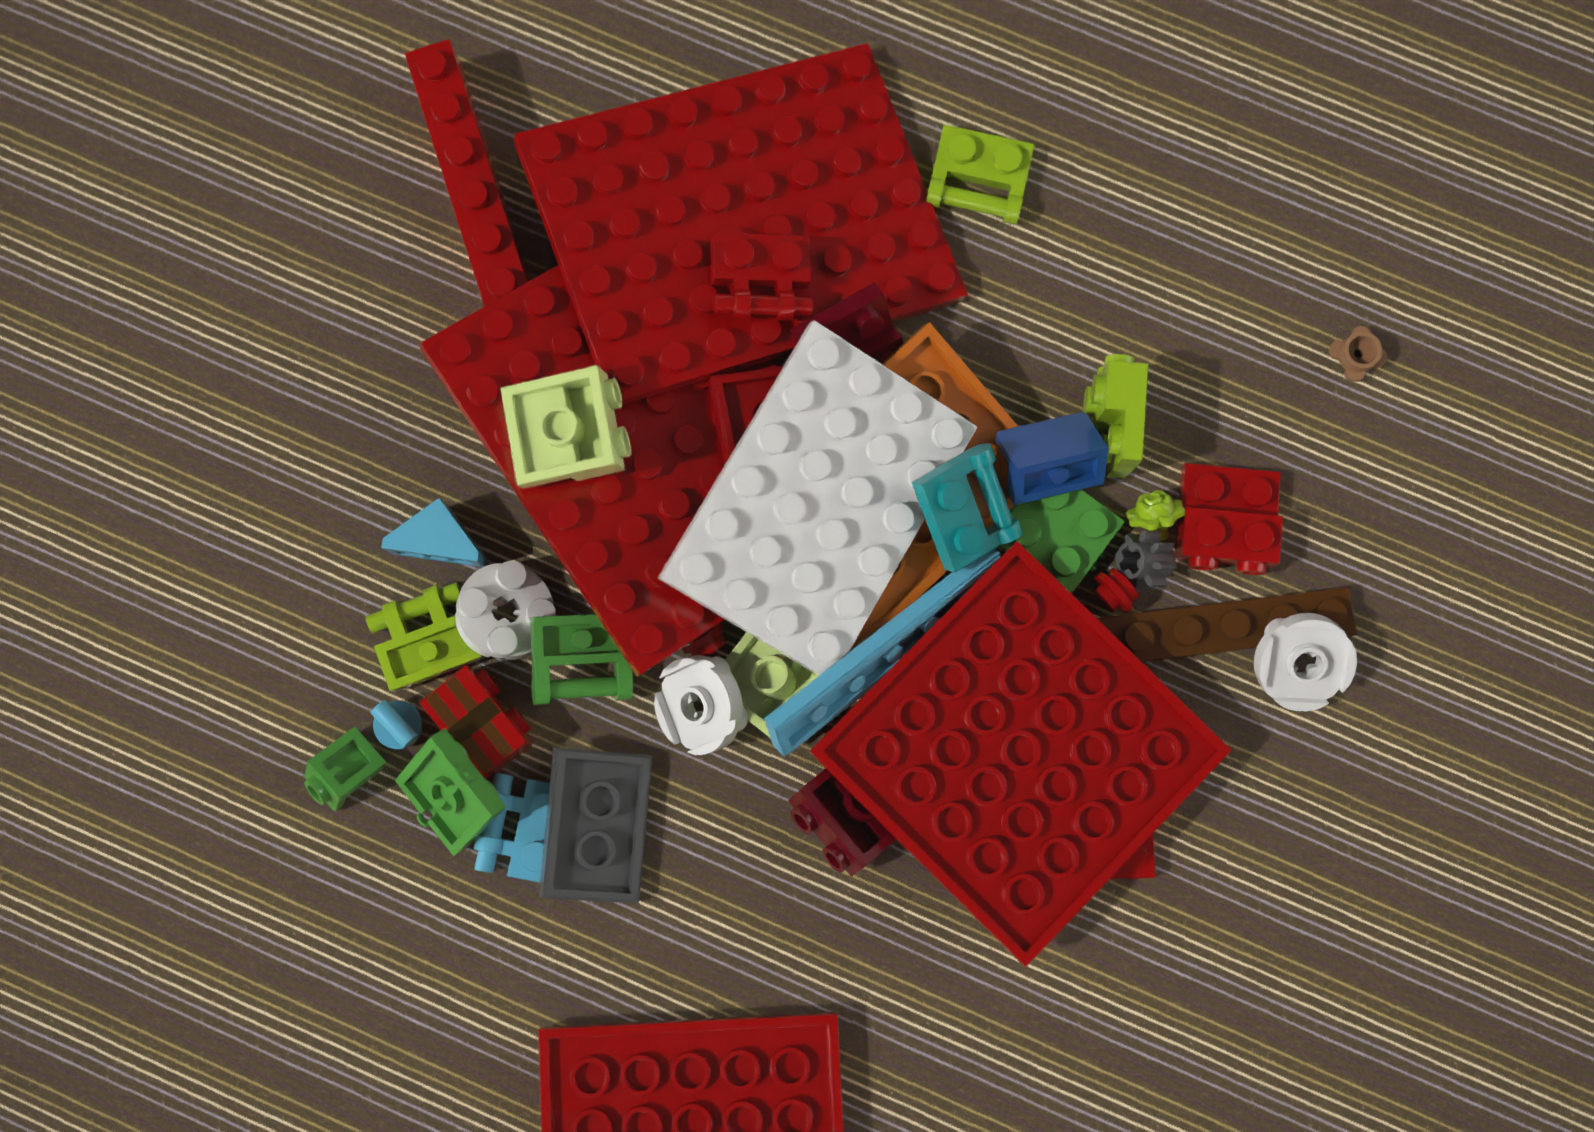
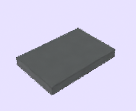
M553 747L539 897L639 904L653 756Z

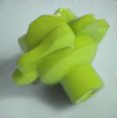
M1155 490L1150 494L1144 493L1140 495L1136 502V507L1128 510L1126 515L1131 527H1142L1149 531H1160V541H1164L1169 538L1168 527L1174 525L1176 519L1185 515V508H1183L1181 500H1172L1171 496L1167 495L1164 491Z

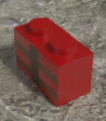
M465 665L419 703L440 730L445 728L452 738L464 747L473 765L485 780H489L495 775V772L498 773L534 744L526 734L532 727L515 706L507 710L496 695L502 689L487 670L483 668L480 672H477L474 668Z

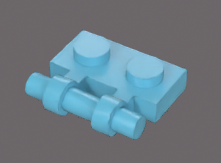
M495 772L493 786L496 788L499 798L506 808L482 832V835L480 834L476 838L474 849L478 850L474 870L493 873L497 854L511 856L507 876L540 883L550 783L527 779L523 798L510 795L514 776ZM507 810L520 813L514 841L501 838Z

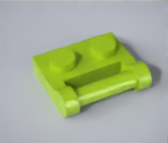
M944 124L926 202L932 203L933 207L939 208L940 204L1003 217L1004 223L1017 225L1035 144ZM947 177L1009 191L1008 199L944 185L945 179Z

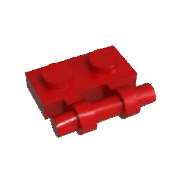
M729 232L712 233L710 238L711 285L731 286V294H714V313L732 314L733 319H749L750 315H775L778 321H792L794 316H812V297L794 296L792 288L807 289L811 283L809 236ZM749 287L774 288V296L751 295Z

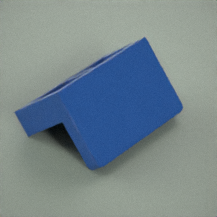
M1084 412L1001 430L996 433V443L1009 464L1007 494L1013 505L1104 484L1108 446L1088 415Z

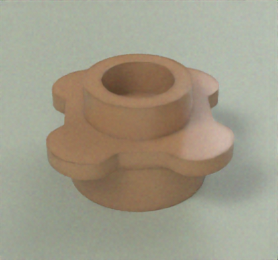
M1364 326L1354 328L1348 338L1343 341H1334L1329 348L1330 356L1341 363L1345 369V378L1352 382L1362 380L1366 371L1373 367H1382L1387 360V354L1382 349L1379 339L1371 333L1370 329ZM1355 350L1361 351V358L1355 357Z

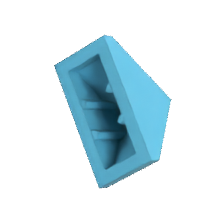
M440 498L418 512L382 540L381 548L393 555L476 567H485L487 565L485 554L450 506Z

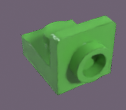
M353 727L308 760L304 775L306 778L304 785L317 803L320 805L327 803L336 812L344 805L346 797L385 768L386 761L359 730Z

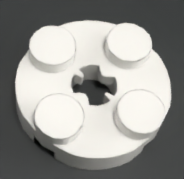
M516 561L493 563L474 572L460 590L456 603L457 612L455 613L458 632L473 651L488 658L492 656L498 659L506 658L505 660H516L531 653L530 617L556 616L551 593L544 581L536 573ZM498 600H502L504 603L511 602L516 608L513 612L514 615H517L516 620L510 623L506 618H502L499 621L495 619L492 611H496L497 607L493 606V603Z
M1314 613L1295 614L1285 619L1277 618L1271 621L1265 628L1264 636L1261 638L1254 656V671L1260 686L1279 705L1294 711H1312L1329 704L1328 698L1334 696L1338 690L1343 693L1349 687L1357 667L1356 650L1344 630L1329 618ZM1307 652L1312 657L1316 656L1315 664H1308L1305 672H1296L1298 667L1294 663L1298 657Z
M694 655L673 661L663 670L660 678L665 677L662 683V691L655 693V712L663 733L674 745L682 743L686 748L691 749L688 753L705 755L729 745L734 740L737 732L745 728L748 716L743 707L741 692L736 680L730 673L728 663L723 658ZM699 696L704 710L696 712L693 703L698 700Z

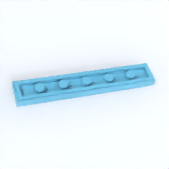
M994 548L959 571L950 573L765 717L764 721L773 746L783 756L788 755L866 694L1001 558V553Z

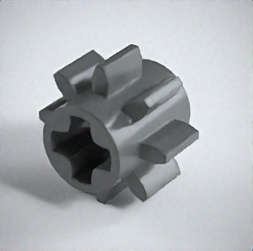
M1142 531L1141 534L1125 535L1126 543L1115 554L1118 571L1126 578L1132 579L1131 584L1136 590H1150L1151 587L1167 586L1166 577L1177 568L1175 564L1176 557L1173 551L1174 544L1159 543L1160 531Z

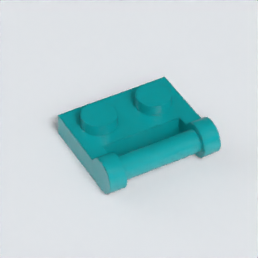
M989 443L969 448L911 482L944 570L957 572L999 545L1012 542L1023 534L1018 519L1011 516L993 466L996 457ZM973 470L994 523L988 528L984 526L966 477Z

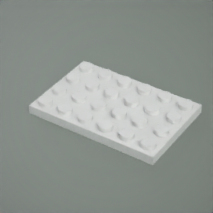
M814 320L807 326L658 579L819 676L848 654L925 520L911 482L963 453L977 426Z

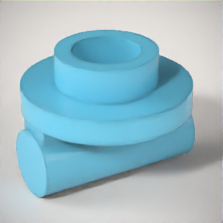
M383 700L371 711V714L374 716L373 729L375 736L384 746L392 749H405L419 739L423 730V719L419 710L411 703L400 700L391 702Z

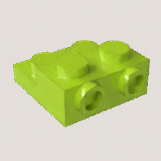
M1107 355L1105 357V366L1097 368V375L1093 377L1092 386H1086L1084 394L1083 412L1091 415L1090 420L1097 430L1109 431L1108 435L1102 434V438L1108 446L1106 477L1125 479L1142 462L1148 364L1136 363L1135 358L1130 355Z

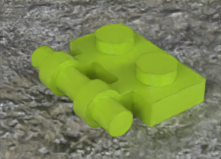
M457 582L442 588L436 584L423 589V595L402 603H399L397 600L383 604L381 611L366 616V622L372 634L388 628L392 638L389 641L374 646L390 692L395 693L485 658L483 655L473 651L464 642L458 632L455 616L449 617L447 606L457 602L461 590ZM430 613L433 624L409 633L406 621Z

